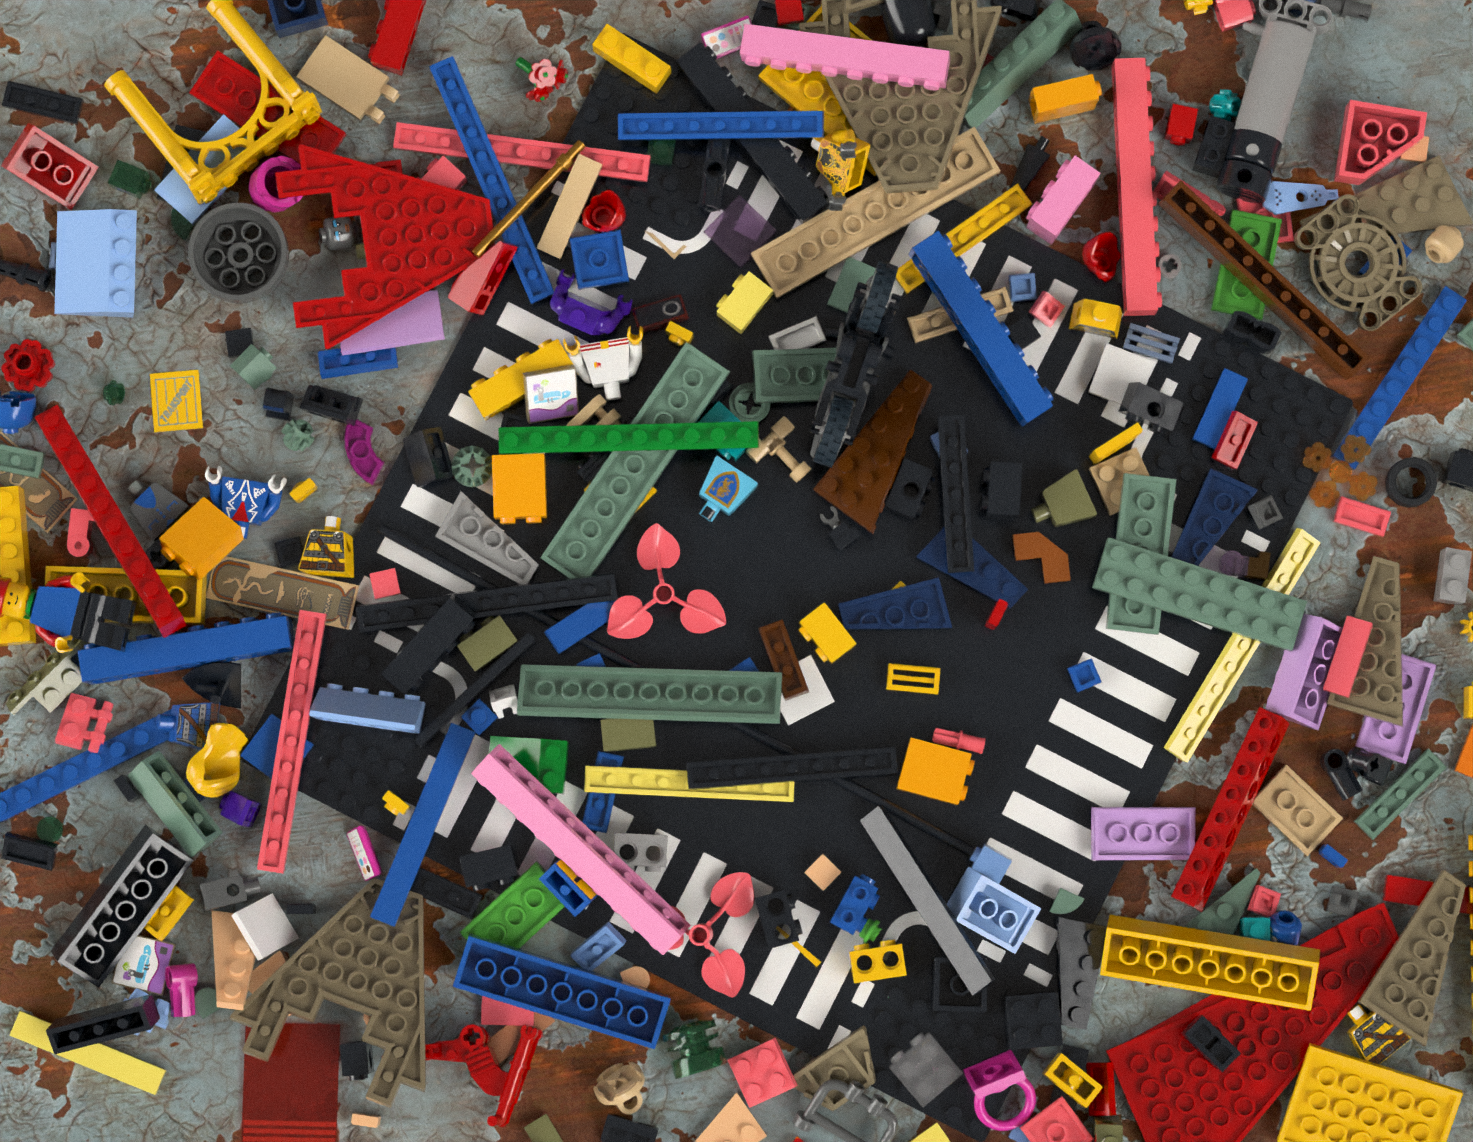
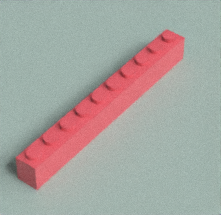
M1145 58L1114 59L1111 69L1124 316L1155 315L1158 308L1162 307V294L1157 292V282L1161 280L1160 267H1156L1155 258L1159 257V242L1155 241L1154 232L1158 231V217L1153 216V207L1157 205L1156 191H1152V181H1155L1156 172L1155 166H1151L1150 156H1154V141L1149 140V131L1153 130V117L1148 116V106L1152 104L1151 91H1147V81H1150V66H1146Z

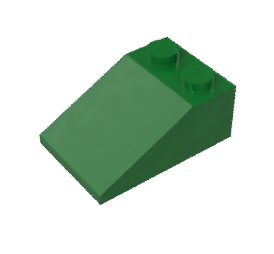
M490 736L489 753L500 744L551 793L564 794L568 741Z

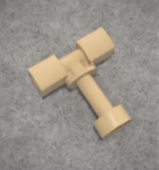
M783 416L771 427V433L763 440L759 439V448H748L746 454L756 464L768 453L771 456L777 454L792 470L789 476L797 483L811 468L805 461L799 464L783 447L787 443L784 438L795 428Z

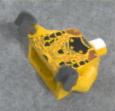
M851 129L835 130L824 138H813L811 142V147L819 152L816 167L832 186V195L828 199L830 211H842V204L846 202L845 193L862 185L870 144L856 138L854 131Z

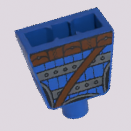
M220 703L173 705L171 715L158 714L156 728L159 730H169V742L201 750L206 744L207 734L211 725L218 723Z

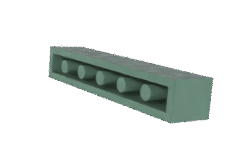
M1055 0L981 70L962 124L968 129L977 128L1082 28L1078 15L1072 7L1063 0Z

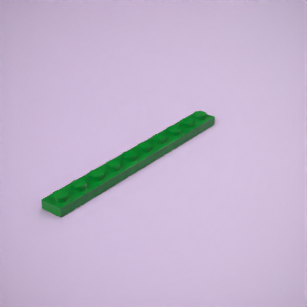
M758 421L498 428L499 454L759 448Z

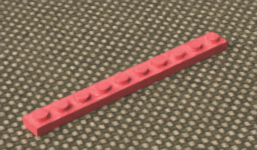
M400 122L396 124L394 149L469 159L457 130ZM487 134L499 163L551 169L556 164L555 160L573 146ZM585 147L580 153L603 164L598 176L641 182L648 181L650 155ZM573 165L565 172H571Z
M299 611L257 870L282 874L285 871L310 719L309 712L313 701L327 616L324 613Z

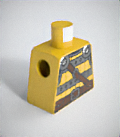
M1082 299L1074 303L1069 329L1117 339L1122 317L1121 308L1118 305Z
M326 516L324 530L312 529L309 531L298 570L309 575L354 578L353 538L348 533L340 531L341 518Z
M1359 1003L1353 1006L1347 1013L1355 1023L1347 1031V1034L1360 1058L1363 1060L1381 1064L1411 1039L1371 1011L1367 1014Z

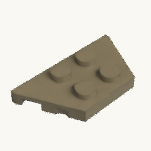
M864 1025L792 1073L798 1085L794 1088L804 1093L803 1096L811 1100L818 1088L830 1079H838L847 1084L855 1080L860 1082L865 1089L873 1085L876 1077L866 1027ZM831 1090L821 1105L834 1111L849 1100L840 1091Z

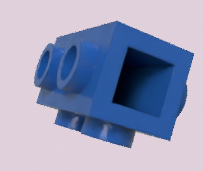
M863 874L860 878L854 876L830 923L854 935L855 931L860 933L867 921V918L863 917L868 907L873 910L880 895L876 894L878 890L874 886L876 881Z

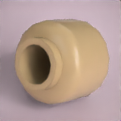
M1438 226L1425 241L1427 256L1435 263L1451 262L1464 246L1461 232L1453 226Z

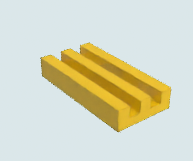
M888 663L886 690L938 695L941 668ZM893 670L935 673L934 678L894 675ZM892 680L934 684V687L893 685Z

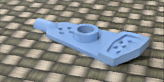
M1273 181L1270 184L1266 201L1262 203V207L1274 215L1324 206L1327 200H1336L1338 198V189L1326 190L1323 185ZM1297 193L1303 194V202L1296 199Z

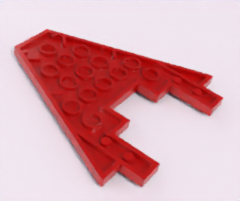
M298 145L300 170L275 172L279 199L331 192L334 218L358 215L361 218L367 267L341 270L344 296L293 302L296 328L322 325L325 349H330L465 270L478 259L472 250L493 229L489 199L309 146ZM495 242L484 252V254L495 245Z

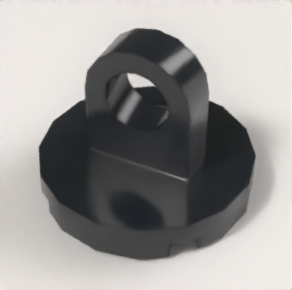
M1098 21L1083 23L1082 28L1078 31V35L1070 45V56L1075 66L1079 68L1080 66L1085 67L1088 71L1101 70L1110 66L1114 58L1121 53V42L1117 33L1109 28L1102 27Z

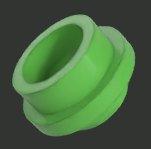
M869 918L859 934L864 939V943L867 944L869 940L872 942L876 940L882 930L878 927L880 921H874Z

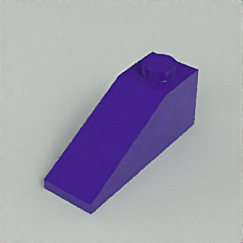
M230 791L229 795L225 794L219 805V808L222 809L220 815L238 825L251 828L262 807V803L235 791Z

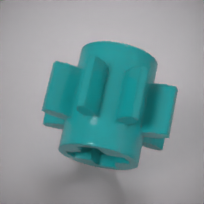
M1220 89L1219 94H1214L1211 98L1209 109L1214 117L1231 122V117H1237L1241 100L1237 97V93H1232L1231 90Z

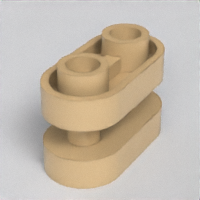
M599 394L566 426H584L594 416L600 420L596 425H621L619 420L622 416L615 409L607 413L603 409L607 401Z

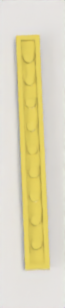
M1296 528L1262 587L1289 595L1320 542L1303 529ZM1232 634L1164 746L1167 751L1188 763L1260 644L1259 641Z

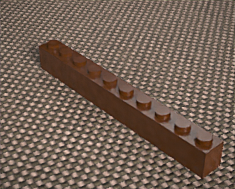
M1181 180L1158 203L1164 211L1345 380L1353 377L1370 359L1360 347Z

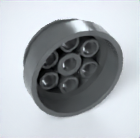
M229 203L209 211L197 223L190 237L188 258L194 276L211 295L230 303H249L267 296L282 281L289 263V246L282 228L268 212L252 204ZM251 228L259 229V234L255 239L246 238L247 231ZM228 230L233 232V237L230 241H221L223 232ZM265 249L274 250V254L269 260L261 259V253ZM241 251L248 252L246 261L236 262L235 257L237 253ZM221 254L222 261L217 265H211V256ZM254 272L263 273V278L258 283L250 282V277ZM228 275H237V281L234 285H225L224 281Z

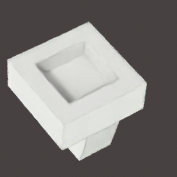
M514 684L489 691L493 711L499 719L504 717L503 709L511 707L513 713L517 714L518 698Z

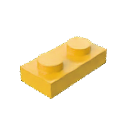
M175 885L144 928L156 939L163 941L194 899L178 885Z

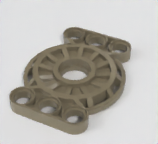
M1346 194L1338 197L1295 232L1294 242L1298 248L1310 250L1309 273L1318 294L1326 302L1338 309L1358 312L1356 318L1358 327L1364 331H1374L1421 294L1422 283L1417 277L1404 276L1406 271V254L1397 233L1387 223L1377 217L1358 214L1360 208L1358 199L1354 195ZM1344 199H1349L1353 203V211L1349 214L1344 213L1340 208V204ZM1329 215L1332 217L1333 226L1331 229L1326 230L1321 226L1320 220L1322 216ZM1356 218H1360L1359 223H1355ZM1367 220L1374 221L1381 227L1378 228L1375 225L1367 224ZM1386 230L1392 235L1396 244H1394L1392 239L1385 233ZM1303 231L1312 233L1313 242L1310 245L1306 246L1301 243L1300 235ZM1316 249H1320L1318 255H1315ZM1397 249H1399V253L1401 256V265H1399V256ZM1357 250L1365 253L1369 259L1368 270L1360 276L1352 275L1345 266L1346 257L1349 253ZM1314 261H1317L1319 277L1317 278L1314 271ZM1407 280L1413 281L1416 285V290L1412 295H1407L1403 291V284ZM1319 282H1322L1331 293L1329 296L1322 290ZM1387 296L1393 297L1396 301V306L1392 311H1387L1383 307V300ZM1337 297L1342 301L1349 302V307L1335 302L1334 299ZM1357 303H1361L1360 308H1355ZM1367 312L1373 313L1376 317V322L1372 327H1367L1363 323V316Z

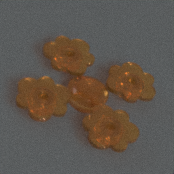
M1348 435L1345 438V444L1341 446V451L1345 453V461L1339 460L1333 464L1330 458L1332 452L1329 448H1325L1323 443L1315 442L1312 448L1307 447L1304 453L1306 456L1303 459L1305 467L1312 468L1315 472L1321 471L1322 468H1329L1331 480L1325 483L1318 481L1316 487L1312 488L1309 492L1311 499L1315 500L1314 503L1317 507L1333 508L1336 503L1335 499H1338L1340 496L1339 491L1336 490V483H1345L1348 480L1351 486L1349 493L1355 495L1357 500L1365 501L1368 499V496L1375 495L1376 489L1374 487L1378 483L1377 478L1373 475L1368 476L1365 471L1360 472L1359 476L1352 475V468L1349 464L1355 461L1361 463L1365 460V456L1371 453V447L1366 443L1364 436L1357 438L1355 435Z

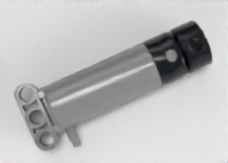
M1259 0L1258 13L1266 21L1265 26L1256 23H1243V30L1261 35V39L1235 121L1225 161L1216 184V189L1222 194L1251 203H1264L1266 201L1273 178L1272 173H1274L1315 35L1325 34L1331 27L1332 12L1324 5L1305 0ZM1266 3H1273L1277 8L1273 11H1267L1263 6ZM1297 9L1302 13V15L1300 17L1293 18L1288 14V12L1290 10ZM1316 16H1323L1327 22L1317 24L1313 19ZM1246 180L1248 183H1241L1240 181Z

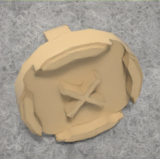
M628 1062L630 1065H623V1063L615 1064L599 1075L596 1080L598 1084L593 1088L599 1102L604 1105H616L624 1114H632L640 1109L643 1100L640 1089L644 1085L645 1076L640 1066L634 1062ZM633 1097V1100L630 1104L623 1105L625 1101Z

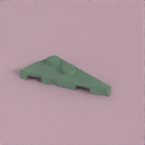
M1253 869L1184 926L1233 935L1260 876L1258 869Z

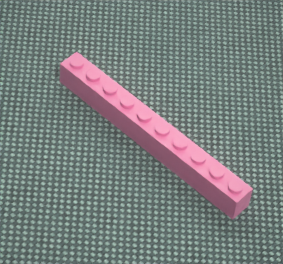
M500 744L471 773L520 822L524 823L534 833L536 838L543 841L554 852L556 857L562 859L573 870L575 875L581 877L592 888L594 893L601 896L611 906L613 911L620 914L633 930L639 932L649 942L651 947L658 950L662 955L691 926Z

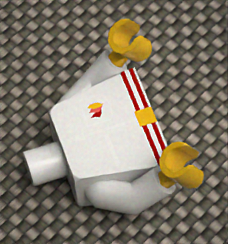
M629 326L627 337L580 345L577 336H574L576 342L572 346H568L566 340H563V345L566 351L569 352L568 355L576 368V373L585 383H592L593 388L604 387L606 400L620 399L619 384L628 383L629 377L637 372L642 360L641 339L643 337V328L641 326L638 335H633L630 332L631 326Z

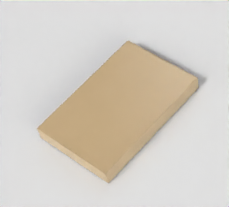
M1286 764L1257 793L1252 804L1306 856L1343 819Z

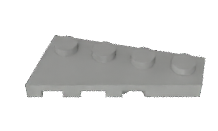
M460 492L435 535L436 538L520 585L529 584L539 566L463 492Z

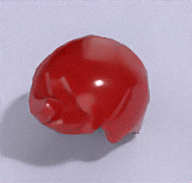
M605 190L590 199V205L586 206L582 212V224L599 232H609L617 229L623 224L626 217L622 200L612 190Z
M1103 232L1091 238L1083 245L1082 249L1083 261L1089 271L1096 274L1098 279L1104 282L1114 278L1116 264L1121 258V253L1117 247L1118 239L1111 232Z

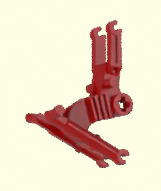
M473 1024L465 1026L461 1030L460 1036L455 1040L436 1041L432 1044H426V1061L439 1060L466 1063L470 1076L486 1094L500 1096L496 1115L489 1116L487 1123L489 1126L504 1128L509 1124L528 1070L532 1068L530 1064L538 1041L543 1036V1031L531 1026L528 1027L527 1025L521 1027V1037L512 1061L510 1060L509 1072L501 1068L493 1047L488 1046L490 1041L489 1032L484 1027ZM474 1032L479 1033L480 1038L476 1039L475 1042H471L470 1037L474 1035Z

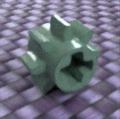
M292 419L281 430L285 434L282 439L284 444L293 451H298L299 449L304 451L315 440L311 436L313 432L312 426L302 419L297 421Z

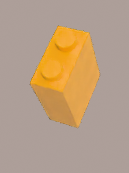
M1093 74L1032 88L1028 101L1034 124L1094 110L1099 101V96L1102 95L1099 81L1094 80Z
M544 453L492 455L494 519L500 520V524H515V519H526V523H541L542 518H547Z
M205 497L200 499L159 537L162 554L169 561L174 559L180 564V569L187 576L193 575L199 581L244 539L241 527Z
M910 738L896 789L958 805L960 800H965L968 786L964 785L966 775L971 776L975 761L970 760L971 753Z

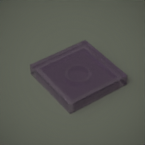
M739 195L708 226L704 234L742 268L752 257L751 253L761 248L777 230Z

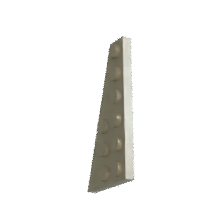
M1439 155L1354 195L1360 203L1358 214L1377 217L1387 223L1397 235L1432 230L1441 225L1463 227L1473 224ZM1345 199L1340 204V208L1344 213L1349 214L1353 211L1354 206L1351 200ZM1318 213L1301 220L1299 222L1301 227L1304 224H1306L1309 220H1311L1314 216H1316ZM1324 215L1320 220V224L1326 230L1331 229L1333 219L1329 215ZM1356 218L1355 223H1359L1360 218ZM1367 220V224L1375 225L1378 228L1381 227L1374 221ZM1386 230L1385 233L1390 236L1391 234ZM1304 231L1309 243L1311 244L1313 242L1312 233L1309 231Z
M1373 556L1354 618L1373 623L1371 633L1349 698L1330 693L1327 704L1403 727L1400 564Z
M1445 870L1440 872L1358 1000L1359 1003L1422 1046L1427 1044V1034L1430 1023L1433 1020V1010L1436 998L1439 996L1448 959L1447 954L1450 942L1453 939V930L1466 887L1464 883Z

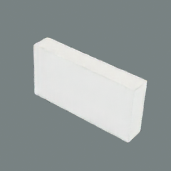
M817 316L769 336L774 350L809 349L826 341Z

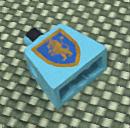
M716 456L699 493V496L707 501L699 514L710 522L714 520L719 511L730 516L757 488L758 482L719 456Z

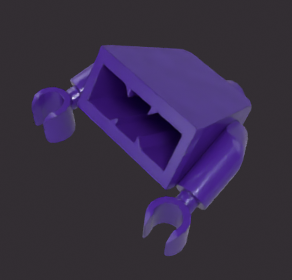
M564 269L560 271L556 280L557 286L550 302V307L558 314L560 322L590 335H603L604 333L609 334L614 331L622 320L623 315L630 313L633 299L629 302H623L624 295H619L615 309L610 310L569 292L568 289L572 285L575 274L573 273L571 278L563 274Z

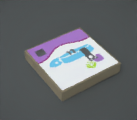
M573 364L523 373L526 417L529 424L576 416L579 413L576 368Z
M138 935L116 964L111 983L164 995L166 987L165 969L172 964L176 944Z

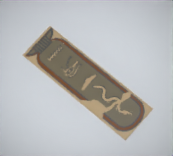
M225 556L212 569L206 598L271 613L281 612V615L293 618L299 617L300 610L327 614L325 625L349 630L359 585Z

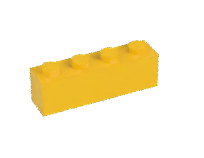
M548 339L538 345L539 350L532 354L526 352L515 359L517 363L510 367L504 365L493 372L495 376L488 380L482 378L471 385L472 389L468 392L485 421L525 398L523 373L573 364L558 339L554 341Z

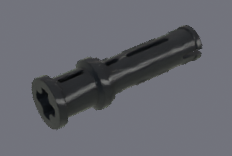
M0 258V275L16 279L19 285L28 284L39 288V291H46L51 279V270L45 269L43 271L31 267L26 262L20 265Z

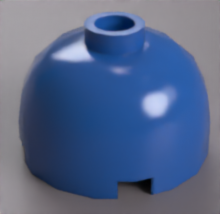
M10 391V394L1 395L0 392V428L3 429V433H18L19 428L29 425L35 417L36 396L34 397L32 393Z

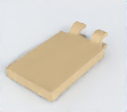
M326 35L296 76L298 80L360 121L366 115L380 124L385 115L374 104L381 95L392 103H395L400 96L396 89L387 85L389 81L387 75Z

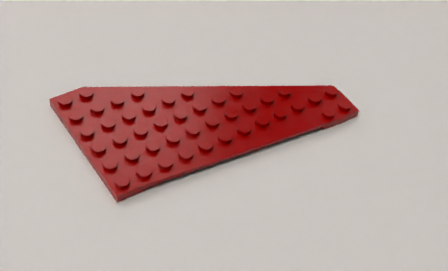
M1384 902L1356 913L1352 917L1299 945L1320 949L1311 1011L1211 994L1134 1038L1105 1050L1109 1061L1113 1062L1115 1075L1144 1142H1241L1301 1070L1309 1043L1321 1046L1359 1000L1399 938ZM1198 1015H1203L1241 1053L1223 1072L1218 1071L1181 1034Z

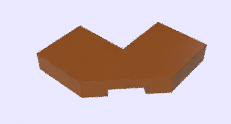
M1040 532L1012 535L1015 561L1041 558L1044 584L1071 580L1068 554Z

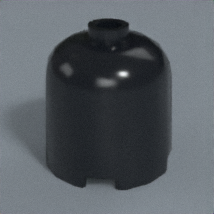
M885 0L884 3L879 4L890 43L923 47L924 44L928 43L927 37L935 36L936 25L931 0Z

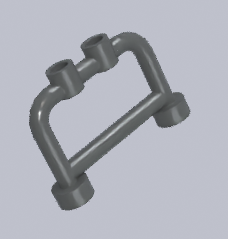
M830 1079L824 1082L818 1088L804 1111L799 1110L792 1120L797 1128L805 1132H810L816 1123L845 1142H865L817 1112L828 1092L838 1090L849 1101L861 1104L870 1114L877 1117L880 1116L887 1121V1130L879 1142H892L898 1130V1120L895 1114L886 1108L887 1100L878 1094H874L872 1099L863 1094L865 1087L855 1080H852L850 1084L838 1079Z

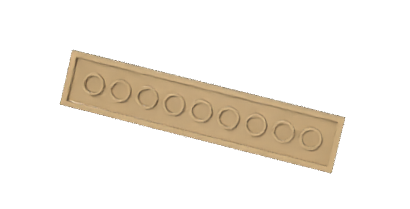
M973 127L957 136L938 189L886 194L880 181H877L847 198L846 202L842 204V211H830L828 209L751 253V256L769 287L773 289L776 299L845 261L847 258L854 256L1000 173V169L976 128Z

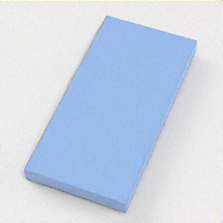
M223 114L199 142H210L225 138L240 128ZM231 146L227 147L232 159L246 149L244 147H237L235 149H232ZM190 150L188 154L198 164L200 151ZM209 151L205 159V166L209 168L217 167L224 161L225 154L222 151ZM173 169L154 191L194 225L227 188L224 187L217 192L216 198L211 202H204L202 205H199L189 186Z

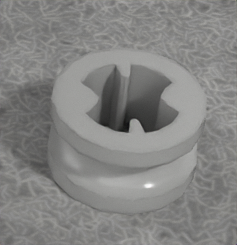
M1174 254L1164 255L1158 263L1161 276L1167 279L1175 278L1182 266L1181 260ZM1172 260L1174 261L1173 266L1176 265L1177 269H1172L1170 273L1166 272V267L1162 265Z

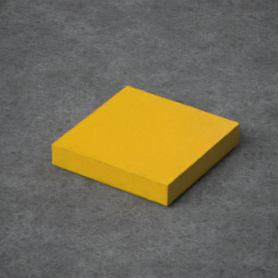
M1139 423L1134 424L1095 449L1089 458L1093 464L1099 463L1135 440L1142 433L1143 429Z

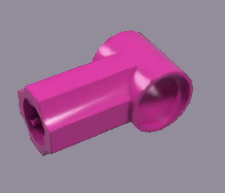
M195 964L167 966L165 969V981L168 989H170L171 1016L189 1017L195 1015L194 987L198 981Z

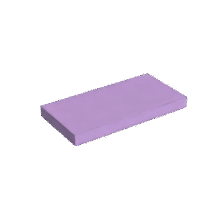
M438 290L425 292L340 342L342 355L444 340Z
M1402 654L1403 727L1364 716L1355 746L1363 748L1369 753H1378L1390 760L1406 764L1436 669L1435 664Z
M1091 807V860H1188L1195 846L1196 808Z

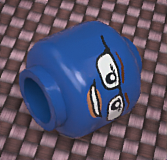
M1284 910L1274 913L1269 917L1270 941L1297 945L1299 943L1302 923L1294 913Z

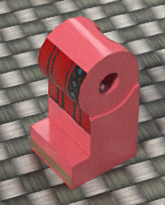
M71 508L67 549L70 554L79 558H86L93 551L91 532L92 524L95 521L88 510Z

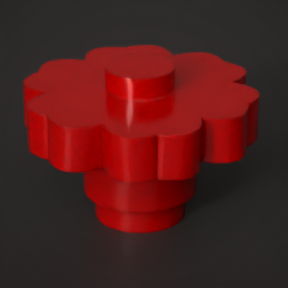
M25 339L22 341L21 346L16 343L11 344L9 349L4 352V358L7 362L1 366V370L4 373L5 380L9 383H14V387L17 390L31 393L35 390L36 386L44 388L52 380L53 374L50 370L55 367V360L53 359L52 352L48 349H43L39 341Z

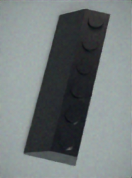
M145 824L51 950L57 962L99 988L194 860L167 838Z

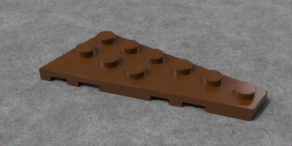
M911 369L854 438L852 446L849 445L832 468L828 470L813 489L818 495L872 534H874L876 529L875 523L879 513H882L884 509V501L888 491L892 489L906 454L905 449L908 441L912 439L914 434V426L918 416L922 414L932 389L930 382Z

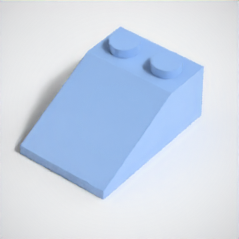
M970 867L966 869L947 903L959 923L1016 954L1041 910L1040 907Z

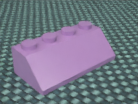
M1303 614L1293 651L1284 650V655L1276 673L1271 693L1267 699L1265 710L1280 715L1285 720L1319 730L1330 692L1324 691L1323 687L1343 628L1322 617Z

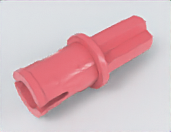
M935 728L932 737L934 743L955 747L956 750L963 749L979 754L983 753L986 739L963 734L962 730L954 732L941 728Z

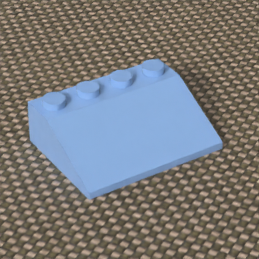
M137 210L57 211L55 314L133 318Z
M327 683V688H319L309 712V716L318 720L419 734L422 731L426 703L420 701V696L405 694L404 699L394 698V693L379 691L378 695L368 694L369 689L353 687L351 692L342 690V685Z

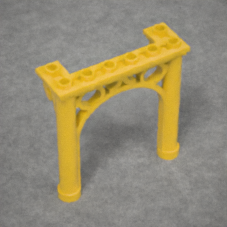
M211 0L206 9L254 65L261 78L259 104L246 124L233 134L210 142H195L184 139L173 132L124 70L114 73L104 84L108 92L117 97L189 186L199 205L214 200L217 192L224 187L232 186L238 180L239 175L245 171L253 170L258 165L260 159L266 155L274 154L282 142L296 137L299 129L306 124L314 123L320 117L319 114L322 113L314 93L304 92L233 6V0ZM269 82L282 98H269ZM279 105L284 108L283 116L277 121L270 123L264 120L267 107ZM260 121L261 125L269 131L255 141L256 132L259 130L257 124ZM231 146L232 149L244 147L246 149L232 159L227 147ZM184 148L200 151L198 164ZM209 151H222L225 154L224 161L217 167L209 168L205 166V159Z

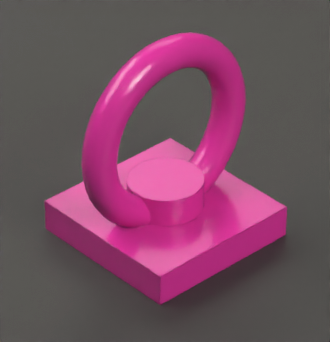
M1012 1050L963 1069L965 1077L975 1094L974 1109L976 1115L984 1125L994 1130L1008 1131L1023 1125L1030 1118L1036 1105V1093ZM1013 1084L1019 1085L1026 1097L1022 1111L1014 1118L1008 1120H997L991 1117L985 1109V1097L992 1093L1004 1091Z

